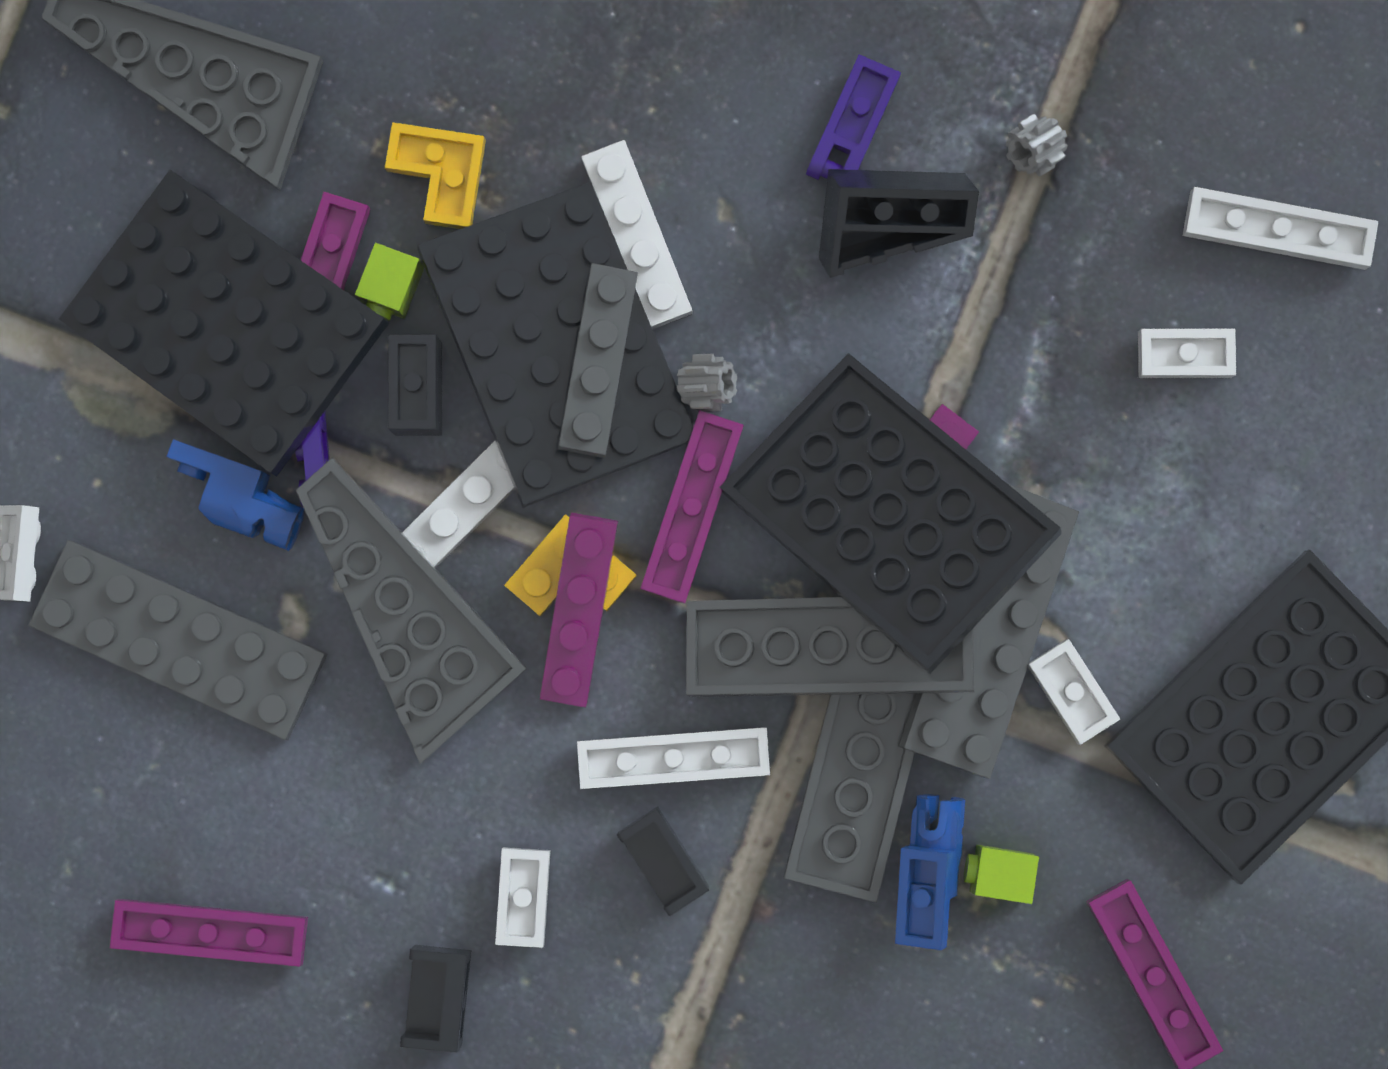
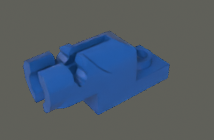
M173 439L166 457L180 463L177 472L204 481L207 473L210 474L199 504V510L212 524L250 538L259 535L261 528L265 526L263 533L265 542L288 551L292 549L303 522L305 509L288 502L269 489L267 494L264 493L270 475Z
M923 794L916 796V807L912 813L910 845L902 847L900 855L895 944L935 950L947 948L950 899L956 897L958 893L959 864L963 844L962 828L965 815L964 798L952 797L951 800L940 801L938 825L933 831L930 830V824L938 818L939 795Z

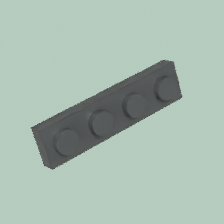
M592 263L590 266L557 449L600 458L606 456L638 272Z

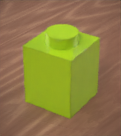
M375 242L355 296L361 303L382 316L386 321H390L392 315L405 319L424 271V266L419 258Z
M976 844L975 855L968 854L966 858L964 882L970 883L969 892L977 896L1032 904L1039 856L1033 853Z

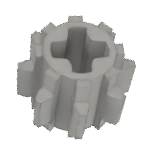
M1032 114L1020 121L1018 127L1008 132L1009 139L1005 144L1008 147L1006 156L1008 161L1011 160L1017 171H1026L1027 174L1036 172L1038 176H1042L1053 169L1056 163L1065 158L1066 155L1063 152L1066 151L1068 146L1065 144L1067 134L1065 130L1060 128L1057 120L1054 118L1047 119L1046 116L1038 119L1035 114Z
M714 353L692 355V362L682 363L683 368L678 370L677 392H680L681 401L684 404L690 405L691 409H700L704 412L722 411V404L731 403V398L736 396L737 373L733 370L734 365L731 362H726L723 356L715 357Z

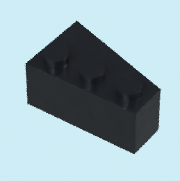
M828 169L819 260L831 278L844 274L845 269L871 262L872 265L886 262V257L911 250L917 253L972 237L979 190L965 173Z

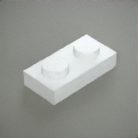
M1235 329L1139 330V378H1232L1236 376Z
M24 505L0 506V600L30 602L31 591L36 582V570L34 568L35 547L41 534V525L38 520L39 507Z
M1069 639L1059 643L1028 664L1029 670L1078 745L1083 744L1120 720L1118 714Z
M502 848L495 945L544 947L551 850Z

